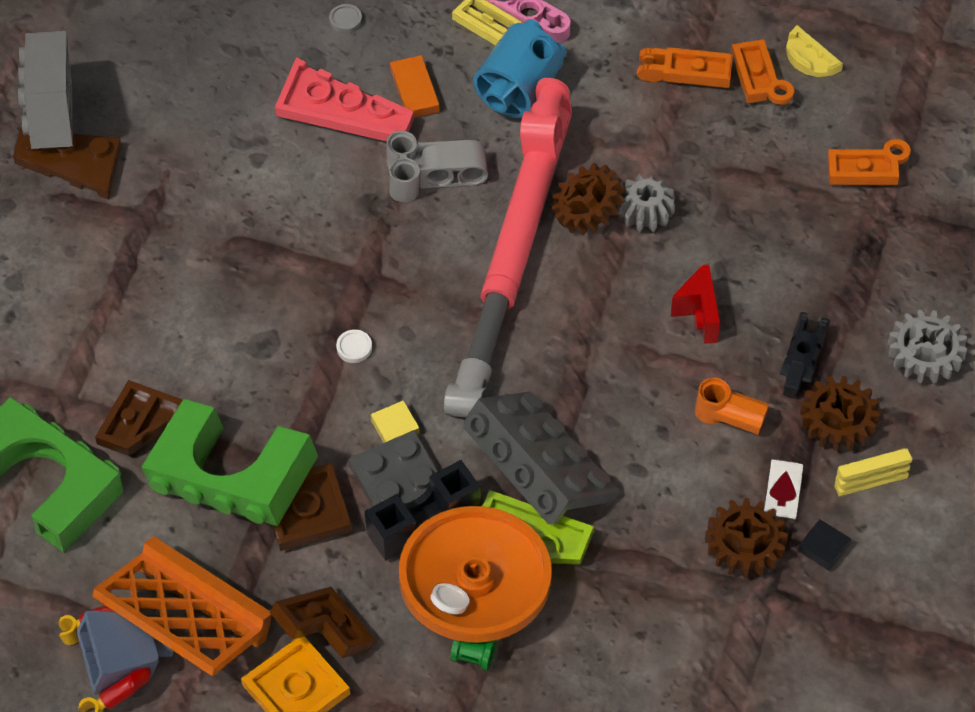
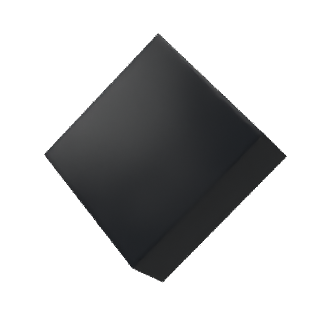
M819 519L799 544L798 552L830 571L850 545L851 538Z

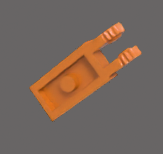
M646 47L640 50L639 61L644 64L638 66L637 77L642 81L657 83L663 80L665 82L729 88L733 55L729 53L667 47V49Z

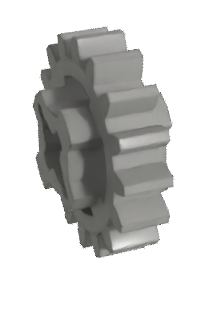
M918 310L916 318H913L908 313L905 314L903 323L898 321L894 323L893 332H890L888 345H890L888 356L895 358L894 368L905 367L904 376L906 378L913 373L917 374L919 383H922L925 376L930 377L932 383H937L939 375H942L947 380L950 379L952 370L959 372L967 352L965 347L967 337L959 335L961 330L960 324L950 326V316L947 315L941 320L937 318V311L935 310L932 311L930 316H925L922 310ZM908 337L909 343L905 347L904 340ZM950 346L951 352L947 356L945 354L947 349L946 347Z

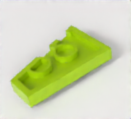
M489 490L483 503V507L508 512L532 527L544 542L551 564L581 565L594 533V526L566 516H562L558 523L548 524L531 504Z

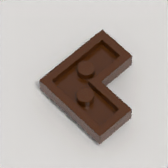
M331 586L276 601L270 611L271 615L291 639L320 631L342 659L369 651L375 642L373 636Z

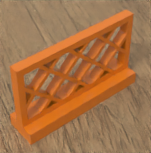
M155 536L144 543L143 551L140 555L96 586L92 595L93 598L212 677L249 646L259 647L267 639L272 618L269 610ZM140 571L151 579H135L134 574ZM113 589L130 590V597H116L110 592ZM137 590H156L157 598H138ZM163 590L171 591L180 598H164ZM139 609H159L160 617H147ZM166 609L186 610L187 618L167 617ZM193 610H200L211 618H194ZM169 629H189L190 637H177ZM196 629H216L217 637H198ZM223 630H231L241 638H225ZM200 648L219 649L220 655L212 660L201 653Z

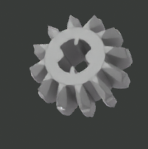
M638 174L635 181L626 179L624 184L626 191L621 194L625 202L617 207L619 217L624 218L626 227L637 225L639 233L644 227H648L653 233L657 225L666 227L669 218L675 212V194L673 189L668 188L666 179L655 181L653 174L649 179H644L640 174Z

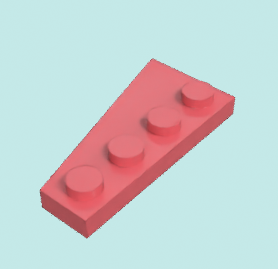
M297 57L275 105V116L386 142L390 134L396 131L409 132L414 121L413 111L377 94L372 97L361 92V87L351 82H348L346 85L332 78L331 73L323 69L316 71L309 68L305 61Z

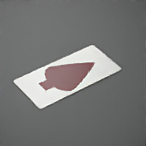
M771 460L765 512L775 509L777 511L776 516L796 519L803 464Z

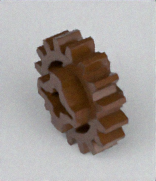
M592 163L589 170H586L584 166H580L579 174L577 175L567 174L569 181L567 183H559L558 186L562 191L561 193L553 194L552 197L557 202L551 208L556 214L555 218L563 228L566 227L570 233L573 234L577 230L581 235H585L588 228H591L594 233L597 232L598 224L600 223L608 226L610 224L608 217L610 215L618 216L619 211L615 208L616 205H621L625 202L621 194L626 189L621 184L622 180L614 170L611 171L607 165L604 164L599 168L596 163Z
M829 376L825 386L816 381L813 391L806 390L804 401L801 402L800 415H802L801 426L809 427L807 437L809 439L816 436L820 437V447L825 446L827 442L832 443L833 451H838L840 444H845L848 451H852L855 441L862 446L866 445L867 436L874 437L880 419V412H878L879 401L871 399L872 390L870 388L863 391L860 390L861 381L859 380L855 381L852 385L847 384L846 376H842L840 383H835L834 379Z
M749 498L744 499L743 506H738L734 500L729 501L728 510L719 506L716 510V518H709L708 530H706L705 542L709 543L708 555H717L715 565L720 567L726 563L729 565L728 574L730 575L736 569H740L744 578H748L750 570H755L759 576H762L764 565L771 569L776 568L777 558L783 559L788 533L784 532V520L775 521L777 511L771 509L765 512L763 510L764 502L762 501L756 507L750 506Z

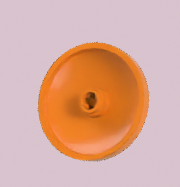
M483 506L459 507L431 517L411 534L400 556L399 586L409 611L429 630L456 641L490 642L517 633L538 616L550 592L552 567L544 542L526 522L508 512ZM448 583L464 590L469 597L466 611L461 614H449L438 609L431 601L433 588L437 584Z

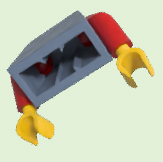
M105 605L85 611V613L80 614L78 620L73 616L64 615L58 622L61 630L66 631L59 635L64 644L73 645L77 642L80 643L92 692L100 696L97 700L90 697L82 699L78 706L80 712H87L91 708H95L94 712H104L103 709L105 708L111 710L150 681L159 663V658L171 657L174 652Z

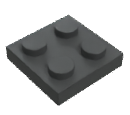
M415 430L348 458L349 467L371 507L395 494H398L403 503L417 499L427 490L429 476L438 472Z

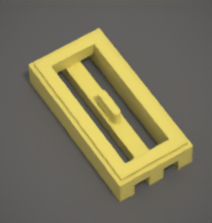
M464 0L452 12V20L495 46L507 29L493 21V19L508 28L510 25L523 23L486 0ZM470 5H472L473 7H475V8H477L478 10L482 11L483 14H481L480 12H478V11H476L475 9L471 8Z
M908 448L839 466L834 485L838 496L908 478L909 474L907 471L910 470L909 463L912 462Z

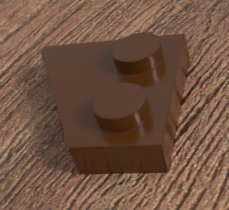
M128 380L95 436L97 445L131 456L163 433L183 399Z

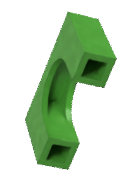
M10 397L0 406V477L17 462L33 457L52 459L66 469L65 477L60 486L31 515L36 533L65 553L124 492L120 478L121 472L111 461H102L94 456L92 450L82 441L74 442L67 437L64 430L56 423L50 422L48 424L41 419L32 406L27 403L21 405Z
M183 399L141 467L151 489L161 495L169 493L182 497L191 504L198 505L202 503L212 506L224 514H231L232 512L242 515L257 524L265 522L278 526L318 458L310 435L277 426L262 453L251 466L232 475H212L203 471V466L206 458L222 434L224 427L215 407Z

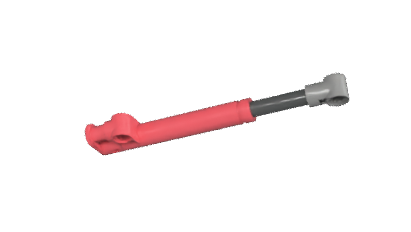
M543 78L539 80L535 90L537 102L532 105L530 111H525L520 127L523 161L481 291L480 298L484 302V306L468 357L461 361L456 382L449 383L446 389L444 399V413L446 415L466 418L479 398L488 397L486 387L492 372L489 366L505 312L515 304L517 292L572 117L569 88L558 79Z

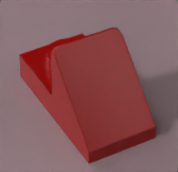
M709 264L702 265L673 295L670 314L671 317L693 315L695 330L702 331L704 344L718 343L720 319Z

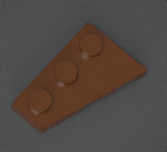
M20 129L13 158L16 165L50 178L53 176L70 181L71 186L79 189L83 187L96 191L98 196L109 200L121 150V141L119 137L73 134V146L31 149L30 136H23V131Z

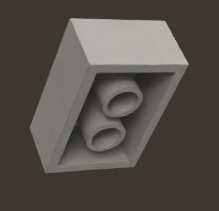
M66 31L25 33V47H19L20 67H18L20 88H18L19 108H23L24 114L22 115L23 136H30L31 149L73 146V85Z

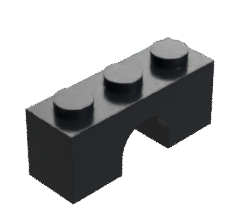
M459 460L429 476L427 490L417 499L403 503L398 494H395L365 510L366 533L386 561L401 553L411 534L431 517L454 508L481 506V486L463 461Z

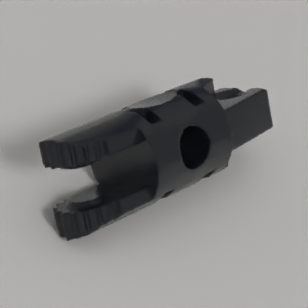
M800 312L780 371V375L787 376L784 384V396L797 399L802 382H811L828 332L830 319L822 317L818 323L817 334L815 335L804 331L809 321L808 313Z

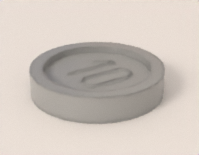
M338 5L329 14L330 25L335 31L340 33L354 32L362 24V13L354 5Z

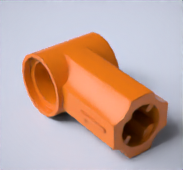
M708 378L702 381L699 386L694 411L697 418L704 423L717 424L724 422L759 435L770 404L730 390V386L722 379ZM711 399V400H715V401H717V402L714 403V402H710V401H708V400Z

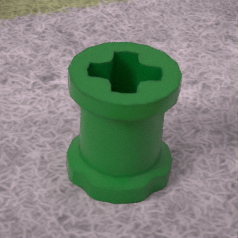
M454 640L450 660L456 663L459 660L480 665L482 670L489 671L494 659L497 640L480 643Z

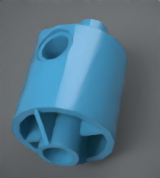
M527 19L524 23L510 25L473 76V86L477 95L489 108L507 117L521 118L524 112L530 111L532 105L537 102L535 92L537 82L543 78H554L563 66V59L567 55V51L562 44L555 42L551 36L545 33L542 26L535 20Z

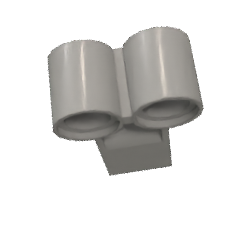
M396 131L387 138L386 154L387 167L389 169V193L395 201L401 203L412 202L418 197L420 189L473 186L483 183L488 177L485 146L480 141L457 140L417 143L416 137L408 131Z

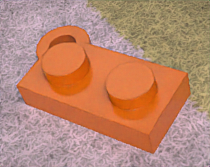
M764 39L732 44L731 54L733 55L747 104L767 101L768 97L771 102L784 105L793 99L794 87L792 84L785 80H777ZM782 89L786 91V94L778 95L775 91Z
M891 139L885 143L883 149H828L829 185H898V164H903L909 159L910 146L901 139ZM897 148L903 153L895 155L890 150Z

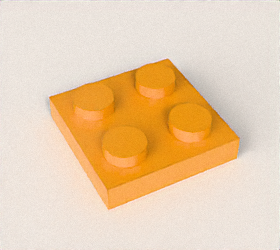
M305 636L296 638L241 678L242 686L265 712H327L350 695V687Z

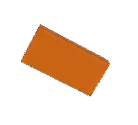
M422 55L390 62V71L402 106L413 111L414 118L439 113V102Z

